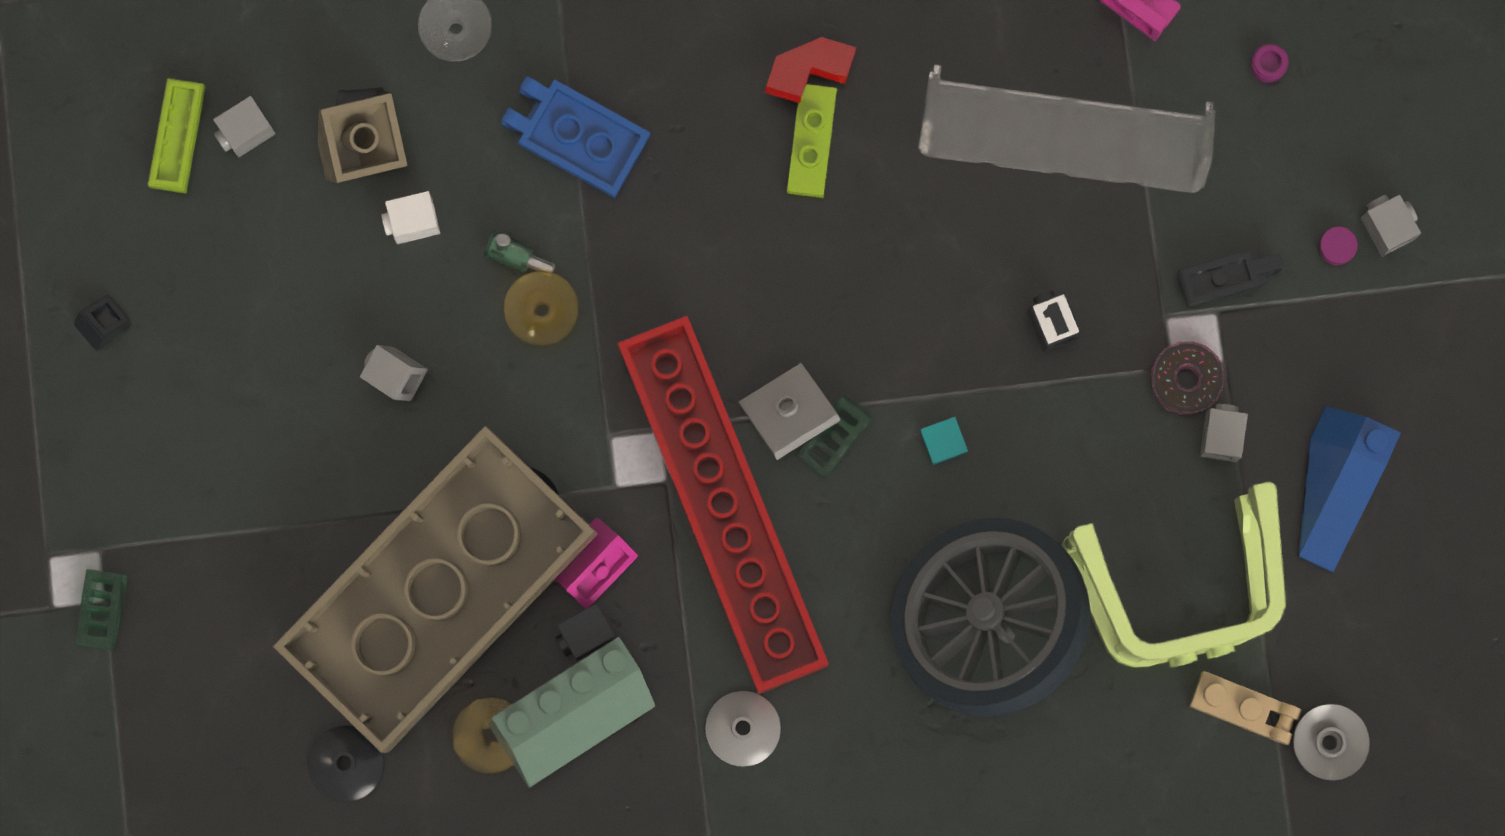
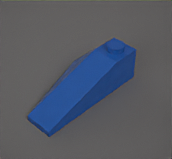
M1327 406L1324 407L1309 440V461L1305 479L1306 492L1298 557L1330 572H1334L1389 461L1401 432L1365 416Z

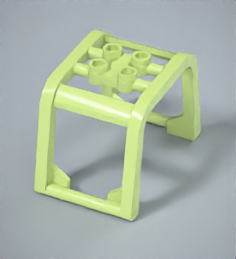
M1266 482L1254 485L1248 489V494L1241 495L1234 500L1244 551L1250 608L1248 620L1244 624L1160 644L1145 643L1133 633L1110 578L1093 524L1077 527L1064 539L1061 546L1070 554L1080 570L1088 591L1090 615L1110 656L1118 663L1132 668L1149 667L1169 662L1170 668L1192 663L1198 660L1197 655L1206 653L1207 659L1227 655L1235 651L1234 646L1270 631L1278 623L1286 603L1277 491L1273 483ZM1265 582H1266L1267 601H1268L1267 606H1266Z

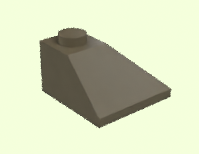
M392 93L319 109L318 148L326 181L339 183L407 166Z

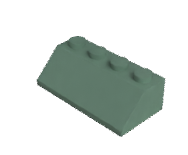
M618 637L493 716L488 726L528 788H530L654 708L655 703L640 668Z

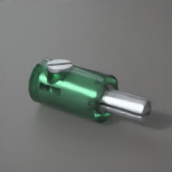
M493 231L484 251V257L522 273H526L528 268H532L551 276L555 269V264L534 256V247L496 231Z

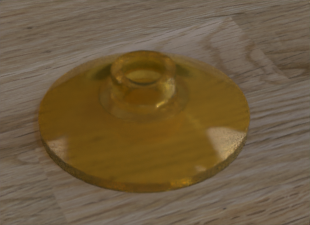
M537 271L528 273L513 283L505 297L504 315L509 328L519 339L534 345H548L561 340L571 331L578 316V301L573 288L565 279L551 272ZM544 304L548 306L549 312L546 316L539 317L535 314V309L538 305Z

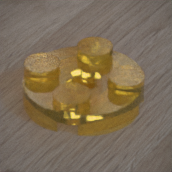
M498 698L478 699L465 707L458 715L452 733L453 746L462 762L469 768L481 773L492 774L505 771L514 766L500 743L492 742L489 747L483 744L484 737L480 735L482 729L490 728L488 726L490 719L511 706V703Z

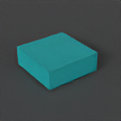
M955 417L920 429V434L932 465L968 453Z

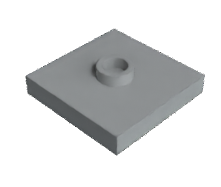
M802 363L739 401L741 409L777 460L840 421L837 412Z

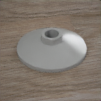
M736 691L720 698L708 713L705 726L708 744L715 755L728 764L742 767L752 766L765 760L776 748L781 730L779 716L773 705L763 696L750 691ZM740 721L748 722L750 732L746 735H739L735 729L736 724Z
M1327 704L1311 709L1300 719L1294 732L1293 746L1299 763L1307 772L1320 779L1340 780L1351 776L1361 768L1369 752V734L1364 722L1355 712L1344 706ZM1325 736L1334 738L1335 747L1332 750L1324 748L1322 741Z

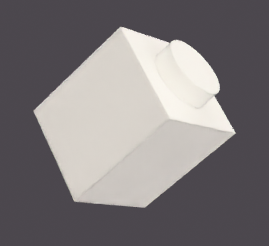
M429 191L385 202L388 213L381 214L386 235L393 234L397 244L441 234Z

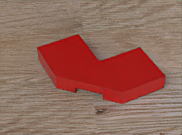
M820 37L776 56L765 93L800 103L810 74L845 84L855 56L856 47Z

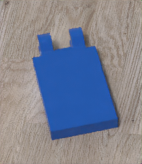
M526 76L519 88V93L530 100L536 101L527 118L508 108L501 119V125L511 131L522 134L518 142L519 146L615 198L651 133L555 79L551 86L547 88Z

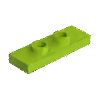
M167 78L148 181L150 188L180 193L187 192L205 93L204 84Z
M806 84L801 102L798 103L787 194L824 197L837 88Z

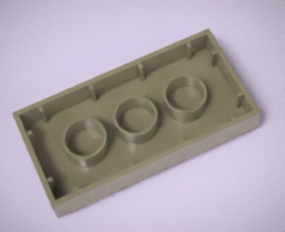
M485 426L273 647L381 753H389L598 533L501 439Z

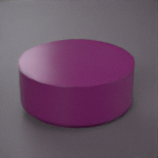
M1262 45L1254 52L1251 58V71L1262 82H1275L1285 74L1289 64L1288 56L1278 45Z
M1333 227L1321 237L1318 248L1321 257L1327 263L1343 265L1354 257L1357 252L1358 243L1355 235L1349 229Z

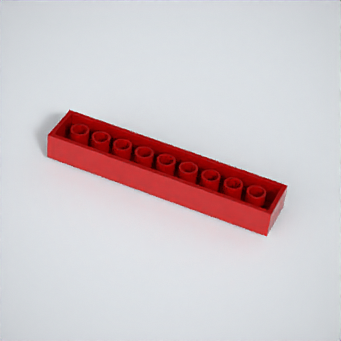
M688 316L619 342V351L757 694L759 695L828 667L829 663Z

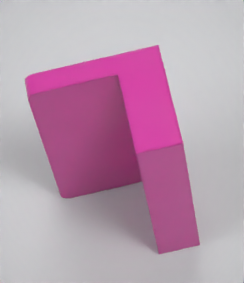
M1100 0L1154 41L1157 40L1181 8V5L1175 0Z
M595 518L589 524L598 534L554 579L585 609L590 607L638 557L627 543L599 518Z

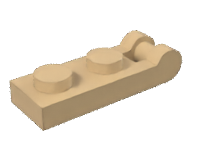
M1206 671L1201 673L1189 705L1193 709L1288 746L1293 736L1290 731L1294 720L1298 721L1302 712L1298 707L1278 701ZM1270 711L1280 715L1276 727L1265 724Z

